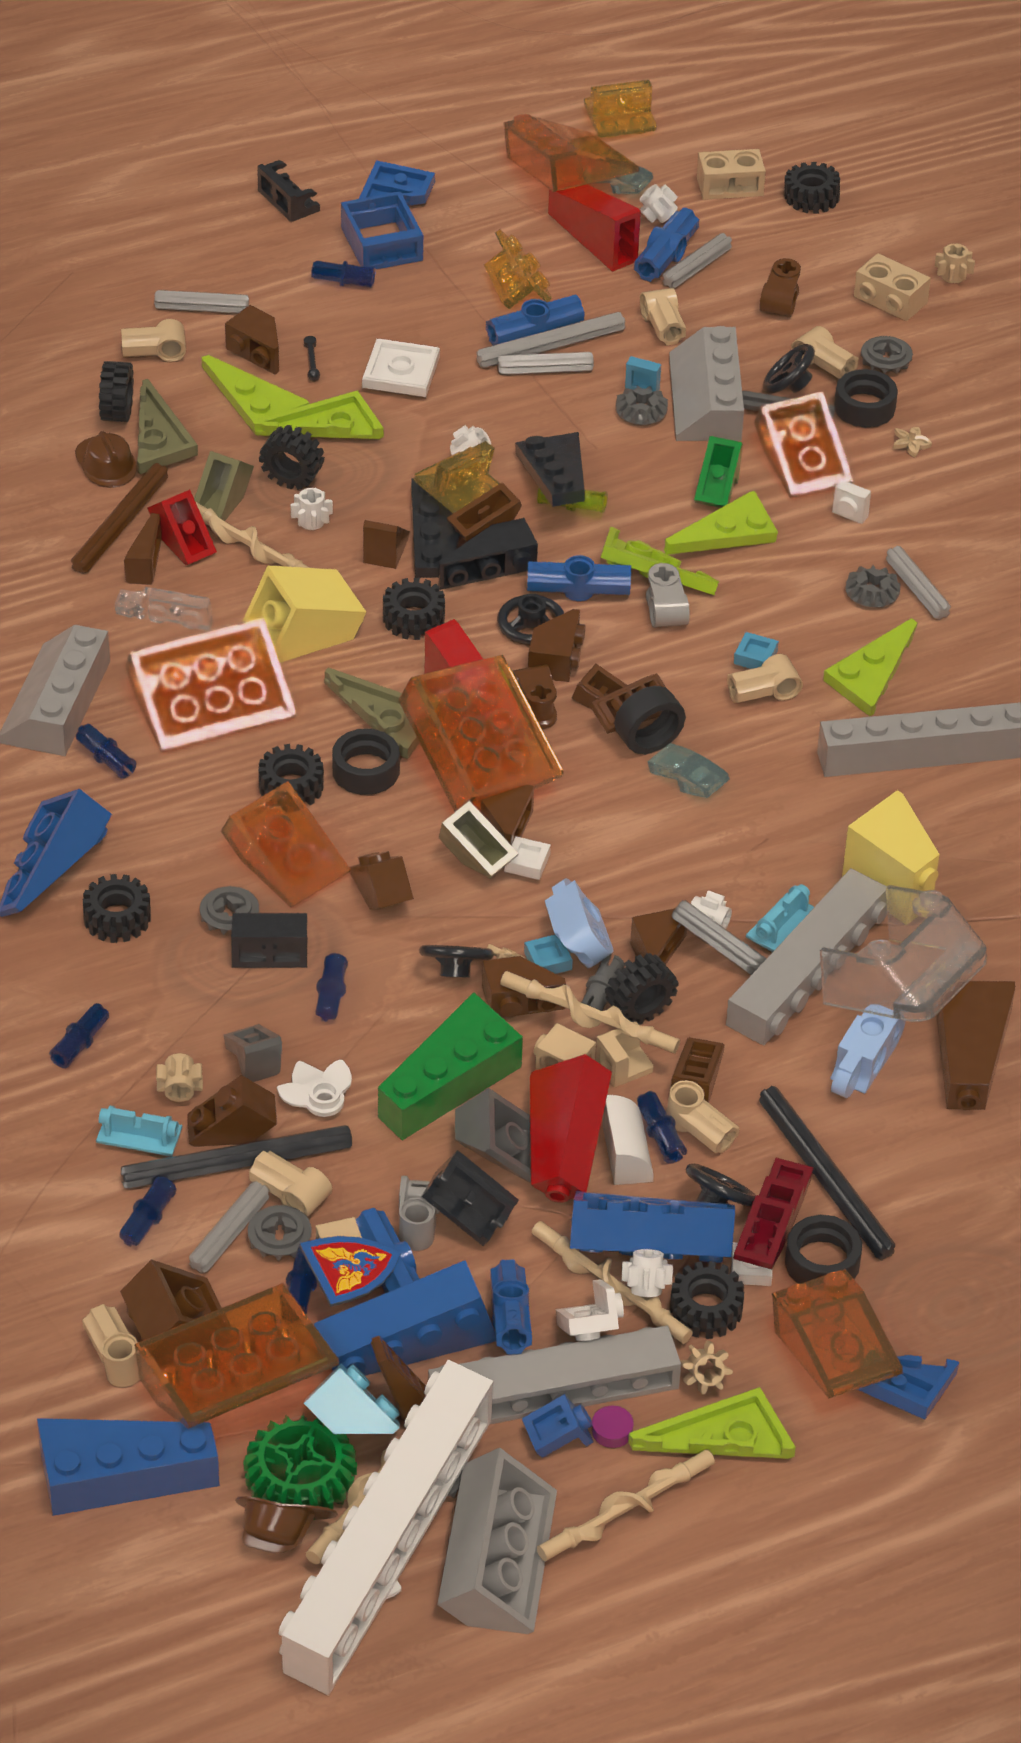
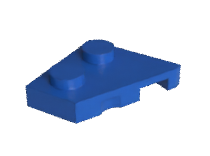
M376 160L359 199L401 191L408 206L424 204L435 184V173Z
M870 1351L853 1374L851 1387L925 1420L956 1376L959 1362L946 1359L945 1366L921 1364L922 1356H895L890 1353Z

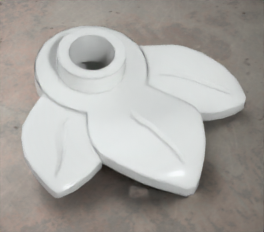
M343 1060L335 1061L324 1072L302 1061H298L292 1073V1083L277 1086V1091L285 1103L294 1107L307 1108L314 1115L327 1117L335 1115L343 1108V1094L351 1086L352 1076L350 1069Z

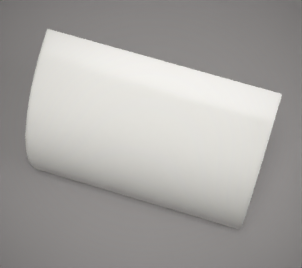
M607 1095L603 1113V1130L614 1185L653 1182V1169L639 1107L628 1098Z

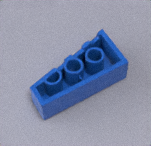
M576 1191L573 1203L570 1249L595 1253L603 1252V1250L619 1251V1254L633 1256V1252L636 1250L652 1249L662 1252L664 1254L663 1258L683 1259V1255H698L699 1261L722 1263L723 1257H732L735 1205Z
M466 1260L314 1323L332 1371L340 1364L346 1369L353 1364L364 1376L382 1372L371 1345V1338L380 1336L406 1365L496 1342L494 1328Z
M37 1418L40 1452L53 1516L220 1486L218 1453L211 1422Z

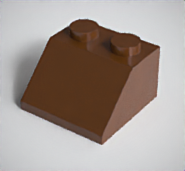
M151 1259L120 1291L127 1305V1314L134 1321L141 1336V1344L152 1355L179 1360L229 1344L236 1338L206 1277Z

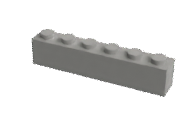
M1021 702L821 721L817 754L824 777L1021 758Z
M850 868L728 1000L726 1026L763 1046L774 1034L780 1035L793 1013L802 1011L815 989H822L834 968H840L847 960L849 952L854 946H860L865 941L869 930L874 924H880L885 919L889 910V904L886 903L888 887Z
M668 1325L656 1328L646 1327L638 1331L618 1335H604L598 1339L575 1343L565 1342L558 1346L543 1349L523 1350L522 1354L485 1357L478 1361L459 1364L493 1380L490 1424L521 1419L564 1394L575 1406L582 1404L585 1407L679 1389L681 1362ZM444 1365L439 1368L429 1369L428 1380L434 1371L440 1373Z

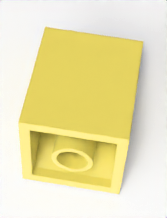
M268 565L243 622L270 663L278 664L353 640L364 620L366 610L336 569Z
M895 791L848 826L842 877L852 868L887 886L886 903L889 904V911L909 924L919 915L928 913L935 902L934 890L938 878L937 869L940 854L901 792Z

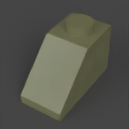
M210 451L194 498L195 502L207 509H213L217 516L225 521L244 498L254 466Z
M470 801L442 822L439 839L463 865L489 878H492L519 854Z

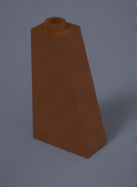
M939 981L936 1015L947 1109H986L1012 1011L1016 987L1015 981Z

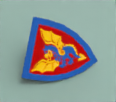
M334 1236L299 1244L330 1307L364 1297L377 1289L394 1271L401 1255L400 1251L385 1244L360 1237Z

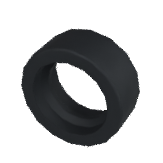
M861 369L848 372L837 382L834 401L836 414L843 421L853 426L867 428L883 425L894 417L898 389L896 383L888 375L879 371ZM868 394L874 395L881 400L866 403L851 398V396Z
M651 686L639 690L623 702L616 713L614 725L616 732L629 749L634 753L646 755L659 751L674 741L684 727L686 715L682 705L666 687ZM662 711L652 724L637 730L641 723L650 715Z
M372 728L346 732L337 739L332 748V769L335 781L348 792L359 795H374L386 791L395 784L400 775L398 744L390 735ZM371 754L382 758L386 762L372 769H361L351 766L346 761L354 756Z
M820 1214L806 1217L796 1223L788 1234L785 1266L789 1275L799 1285L809 1290L818 1292L841 1290L851 1284L859 1273L862 1240L858 1231L851 1224L836 1216ZM813 1242H829L840 1247L847 1254V1258L838 1264L820 1265L807 1260L800 1253V1248Z

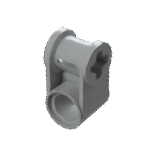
M667 563L655 564L649 570L648 579L650 587L646 591L652 627L688 625L690 617L689 603L686 594H684L677 568Z
M402 1175L399 1194L400 1242L406 1241L413 1251L424 1250L433 1244L439 1210L421 1197L430 1181L409 1180L408 1176Z

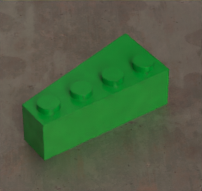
M473 992L378 1086V1118L403 1141L522 1067L523 1036Z

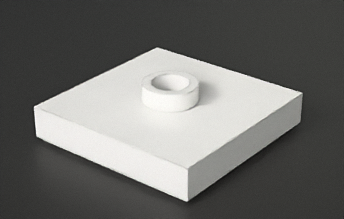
M376 339L362 378V388L426 397L440 358V348Z

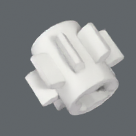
M654 184L640 197V202L644 206L639 210L651 223L656 219L663 223L677 210L678 206L674 201L678 196L666 184L661 189L657 184Z
M465 425L453 433L455 439L451 441L450 451L453 458L460 465H467L469 467L473 464L477 468L488 460L486 454L490 452L491 441L483 429L475 428L474 426L468 429Z
M306 488L299 494L294 495V503L291 504V518H298V526L308 530H316L321 528L324 523H329V515L333 514V501L325 500L324 491L317 488Z
M708 890L706 897L695 896L691 902L693 906L727 929L732 909L725 906L727 902L724 901L725 896Z
M652 1249L636 1250L633 1252L630 1262H623L622 1281L627 1282V1286L631 1287L632 1294L641 1297H656L661 1295L662 1289H665V1284H672L673 1265L667 1264L666 1259L663 1260L664 1254L662 1252Z

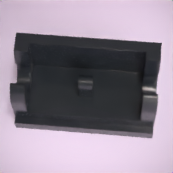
M278 160L267 165L260 164L257 166L258 191L290 222L320 211V204L310 198L317 195L315 190L305 189L302 191L290 180V176L287 173L278 174L276 172L278 169L285 168L287 166L286 163Z
M232 913V968H307V913Z
M458 1150L435 1172L421 1196L482 1246L490 1240L497 1227L501 1228L514 1206L519 1201L518 1198Z

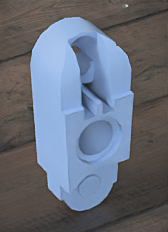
M565 878L553 886L552 891L554 895L546 899L545 904L554 933L570 952L576 954L587 968H591L613 953V946L600 911L585 896L575 880L571 882Z
M871 1003L866 1007L861 1016H856L838 1045L836 1065L830 1078L833 1080L831 1092L845 1098L850 1097L854 1090L864 1094L867 1092L901 1038L906 1023L905 1013L882 1003Z

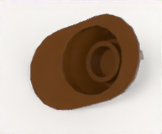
M100 431L97 436L83 440L77 445L75 450L76 459L85 475L98 486L107 488L120 487L129 483L135 477L137 465L129 444L123 437L117 434Z
M248 1496L237 1497L235 1500L237 1504L245 1508L243 1543L246 1546L270 1553H284L293 1550L301 1544L312 1520H325L338 1516L337 1511L320 1506L283 1504Z

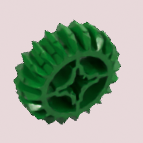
M302 1413L299 1420L292 1421L285 1415L283 1424L279 1425L270 1420L267 1431L257 1430L255 1441L249 1442L247 1455H245L243 1460L244 1472H246L245 1484L251 1490V1496L283 1504L312 1505L334 1509V1503L344 1504L346 1493H348L349 1488L354 1482L355 1475H357L356 1451L353 1445L349 1444L347 1434H333L326 1426H323L318 1417L313 1422L307 1421L304 1413Z

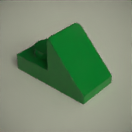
M709 436L694 498L695 503L722 508L730 503L734 483H738L742 442Z

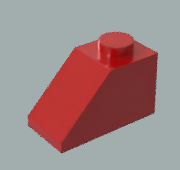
M190 489L147 507L150 516L152 513L159 514L162 541L185 565H189L217 552Z

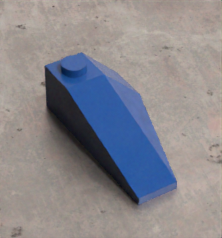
M81 789L41 801L24 833L23 840L28 845L24 852H20L16 856L14 864L19 867V870L6 884L0 901V916L4 917L21 912L94 845L101 842L107 833L108 828L106 825L112 814Z

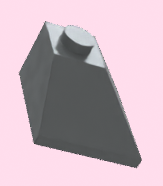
M490 1088L455 1109V1140L481 1157L531 1183L529 1114Z

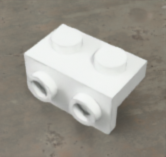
M601 1279L593 1280L595 1304L555 1309L557 1326L570 1336H576L577 1341L600 1338L601 1331L619 1329L618 1318L624 1316L621 1294L615 1293L614 1288Z

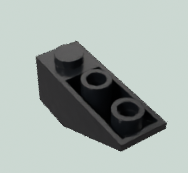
M525 518L492 524L439 561L438 582L440 590L528 571V561L537 562L538 543Z

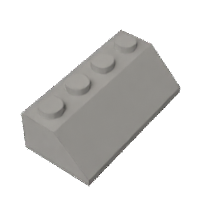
M703 327L669 352L676 441H709V436L742 441L744 405L736 327Z
M73 625L42 645L0 731V744L66 756L110 663L108 631Z
M497 1448L467 1462L462 1470L437 1605L467 1626L529 1634L534 1632L545 1567V1561L538 1555L537 1546L549 1540L557 1490L501 1448Z

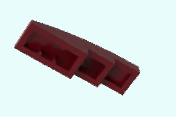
M775 1158L769 1176L765 1177L759 1195L755 1196L733 1259L773 1269L800 1211L812 1180L814 1167Z

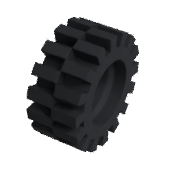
M804 162L801 163V167L797 165L792 166V170L788 169L785 175V200L787 199L789 206L793 205V208L797 211L803 208L804 213L813 210V214H819L820 209L823 212L829 211V207L833 209L836 207V203L840 201L839 172L835 171V168L832 166L827 168L825 163L817 166V162H811V165H807Z
M104 361L100 375L101 382L99 383V415L101 420L128 422L130 420L131 406L133 405L132 395L134 394L132 363Z
M286 425L284 429L280 426L272 432L260 449L259 462L263 463L261 466L263 472L269 470L270 473L267 476L269 479L272 480L274 477L278 479L276 484L282 486L283 483H287L288 489H293L296 486L297 490L304 486L310 485L323 466L325 457H322L324 454L323 448H317L320 444L317 439L310 440L311 433L307 431L305 435L302 434V428L296 427L293 431L291 425ZM285 453L294 456L298 462L291 460Z
M408 578L402 579L401 585L396 581L392 583V588L387 587L385 590V595L383 594V623H385L388 631L392 629L393 635L398 636L402 633V639L407 640L409 635H414V640H420V635L424 634L425 636V631L444 624L445 594L443 590L440 591V587L437 584L431 586V581L425 579L424 583H420V578H414V582H409ZM417 607V608H422V609H420V610H408V609H406V608Z
M284 744V750H280L276 746L272 748L273 754L267 751L264 754V759L259 761L258 774L260 794L264 796L268 804L274 800V807L280 808L282 804H285V810H292V805H297L298 809L304 808V802L312 805L315 803V798L319 799L321 797V791L324 789V767L318 753L314 755V750L309 747L304 752L303 745L299 744L296 745V749H290V744ZM289 774L301 776L297 779L281 778L282 776Z
M110 874V880L106 881L105 877L102 876L98 878V885L94 882L90 883L89 890L85 889L83 893L86 929L89 928V933L92 936L98 933L99 940L105 941L108 936L111 943H117L118 937H122L123 942L130 941L131 934L138 938L141 936V930L146 931L148 929V922H151L150 894L146 885H141L139 879L134 878L130 882V875L123 874L122 879H117V874ZM114 905H123L129 907L126 910L118 912L105 910L106 908Z
M646 953L644 958L641 954L635 956V962L633 963L630 960L624 963L626 967L623 970L618 968L614 972L617 977L610 978L608 981L610 987L605 988L607 1002L611 1006L614 1005L619 1008L626 1019L631 1022H637L639 1025L643 1024L645 1018L648 1022L653 1020V1014L656 1012L659 1015L663 1013L662 1007L664 1005L670 1006L673 1001L670 996H676L678 992L676 989L679 986V982L676 980L677 977L657 955L653 956L651 953Z
M702 1261L695 1262L694 1270L687 1265L683 1268L682 1274L677 1273L672 1283L670 1313H673V1317L685 1326L692 1328V1336L699 1338L700 1332H706V1339H713V1332L717 1331L719 1337L725 1336L727 1328L732 1332L736 1328L737 1322L740 1323L745 1294L744 1284L742 1281L738 1282L739 1275L735 1271L728 1275L729 1267L722 1264L719 1270L715 1269L716 1262L709 1261L708 1267L704 1268ZM699 1294H711L717 1296L723 1302L714 1306H705L695 1302L692 1298Z

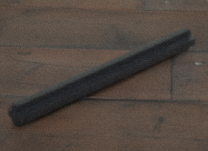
M775 1086L763 1089L760 1092L759 1102L806 1165L814 1167L813 1174L851 1225L858 1231L860 1237L875 1257L883 1260L886 1257L892 1256L895 1252V1242L784 1095Z
M343 1125L135 1163L121 1167V1180L124 1188L130 1189L253 1166L255 1158L262 1151H271L287 1160L342 1150L352 1146V1134L349 1126Z

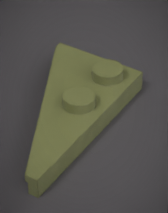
M149 379L142 380V386L140 387L137 457L139 474L147 472L154 463L167 466L198 455L197 443Z
M329 667L325 670L324 683L369 726L393 737L399 746L400 755L408 759L438 717V706Z

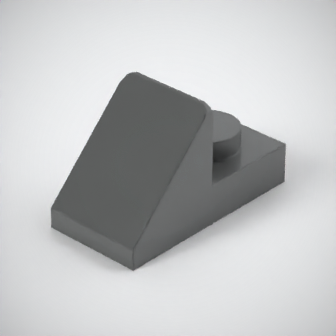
M257 1024L223 1035L226 1049L237 1055L241 1074L244 1077L255 1082L280 1073L282 1041L278 1034Z

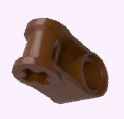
M788 258L775 261L767 283L764 284L762 289L760 311L792 317L799 295L797 281L800 276L801 266L797 261Z
M544 664L512 670L514 694L520 703L528 725L537 729H546L553 726L557 721V711L553 703L557 698V691L549 666Z

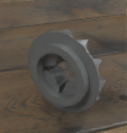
M874 337L867 340L861 348L863 364L870 366L871 370H882L884 374L887 371L898 374L900 369H908L909 363L912 361L913 352L911 347L905 341L896 337ZM885 352H888L890 358L883 357V355H885Z
M637 385L634 390L625 388L623 394L617 395L616 411L627 422L639 425L652 424L660 421L667 414L668 399L663 397L662 391H652L651 386L642 389Z
M874 565L870 569L859 566L857 572H849L845 589L847 595L860 605L883 607L893 603L898 598L901 584L897 580V574H889L887 567L879 570L875 569Z
M226 886L217 888L209 892L200 903L201 922H206L210 931L220 929L223 936L228 930H232V916L224 912L225 905L235 913H259L257 898L248 890L240 887Z
M275 1205L260 1210L252 1217L248 1225V1237L251 1249H258L263 1258L268 1255H274L279 1261L284 1255H290L295 1258L301 1249L299 1244L309 1241L310 1237H312V1228L309 1219L300 1210L290 1206ZM278 1225H282V1230H284V1236L281 1240L275 1239Z

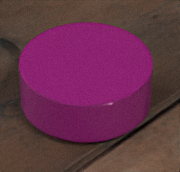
M614 1405L605 1406L599 1409L592 1419V1435L600 1445L608 1448H618L628 1443L629 1433L633 1432L634 1421L632 1415L626 1409Z

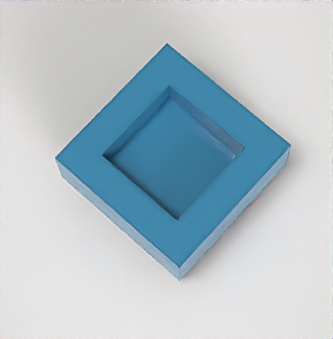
M631 356L626 363L625 388L634 390L638 385L642 389L651 386L652 391L660 390L661 364Z
M746 632L734 653V664L750 669L762 667L766 659L777 654L779 641Z
M556 935L524 942V953L529 961L555 974L572 970L573 959L568 949Z

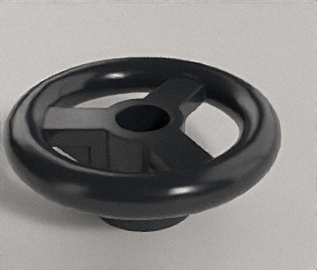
M802 344L783 355L767 373L763 382V389L770 394L780 392L787 387L793 393L802 390L811 381L813 376L808 371V367L815 356L814 347L810 344Z
M526 594L514 597L503 604L497 615V623L499 629L506 637L515 642L530 645L532 634L518 631L525 628H535L549 621L550 619L546 616V609L550 610L555 617L564 614V611L552 599L538 594ZM518 607V616L514 621L508 623L507 617L509 613Z
M422 945L419 948V953L422 956L435 957L441 963L440 976L470 978V963L474 959L489 960L494 956L492 949L481 947Z
M695 1163L687 1165L685 1169L686 1174L698 1183L702 1189L696 1201L729 1204L728 1201L730 1200L744 1206H752L756 1194L744 1185L708 1167Z

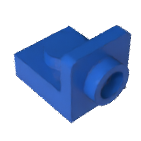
M565 1394L522 1418L534 1449L542 1458L576 1438H579L585 1446L594 1442L588 1428L593 1426L588 1412L582 1404L575 1406Z

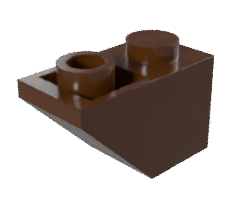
M249 305L225 323L226 349L276 375L279 372V344L275 317Z
M572 609L533 629L528 654V667L547 664L551 671L552 680L570 681L572 668L578 669L581 648L576 647L577 645H583L586 625L580 624L579 609Z
M389 851L375 852L358 857L359 864L349 867L350 874L369 909H381L414 899L402 856L390 857Z
M521 956L483 961L482 988L486 1003L502 1018L565 1009V1007L548 1001L527 998L525 994L500 985L505 971L531 981L535 979L545 988L551 989L566 985L565 978Z
M240 1075L187 1114L189 1144L194 1147L236 1145L255 1141L277 1125L275 1094Z

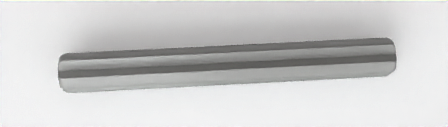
M615 312L479 349L476 352V359L481 368L498 365V358L501 355L538 354L619 332L625 329V318L621 312Z

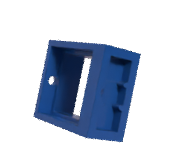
M401 191L341 202V229L363 272L423 261L424 235ZM395 222L400 232L364 238L359 229Z

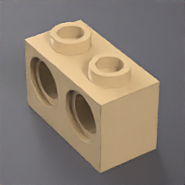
M760 150L698 152L697 180L702 199L763 196L765 167Z
M877 253L856 272L854 297L908 321L928 303L931 278Z

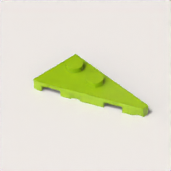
M210 355L201 357L204 371L251 430L252 420L310 404L308 400L215 357Z
M358 390L252 420L253 433L261 436H270L278 427L282 426L284 429L286 425H291L293 431L296 427L302 428V434L305 435L308 431L312 434L311 437L384 438V427Z
M751 491L666 538L664 552L666 555L774 543L776 542L778 531L756 492Z
M610 526L600 557L606 559L609 565H631V568L639 570V574L648 578L649 570L652 566L659 563H667L677 568L682 585L715 595L719 583L718 580L701 571L693 573L681 569L682 561L666 555L664 552L654 549L640 540H629L626 543L618 539L620 530Z
M912 618L827 668L824 670L823 681L868 716L874 715L879 698L885 694L888 688V681L892 680L896 673L906 647L909 648L913 640V634L918 622Z
M760 1387L630 1432L628 1440L633 1451L699 1454L704 1450H709L712 1455L790 1459L795 1457L796 1449Z

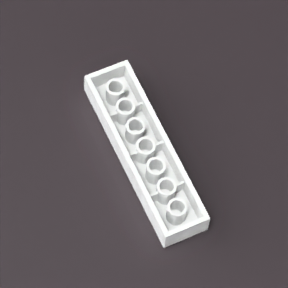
M447 1360L441 1372L434 1371L429 1378L424 1391L425 1399L420 1406L415 1404L409 1411L404 1424L405 1432L400 1440L394 1438L389 1444L384 1456L385 1465L380 1473L374 1471L369 1477L363 1491L365 1498L359 1508L352 1506L342 1527L345 1531L338 1542L332 1540L329 1543L321 1561L324 1566L317 1577L311 1575L308 1578L300 1595L301 1604L296 1612L289 1611L286 1614L279 1628V1635L282 1636L279 1654L282 1655L283 1673L328 1696L491 1422L493 1380L453 1361Z

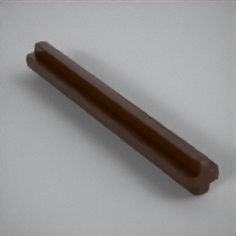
M154 463L71 559L74 571L84 574L93 566L168 478V468L165 465L161 466L159 463Z

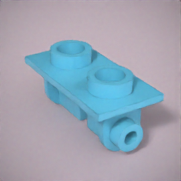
M803 884L792 886L789 892L746 934V938L773 952L814 908V906L809 904V889Z
M110 1105L108 1109L101 1108L99 1123L102 1126L96 1143L172 1157L183 1126L178 1121H172L171 1116L161 1117L143 1113L142 1117H136V1112L117 1109L115 1106Z

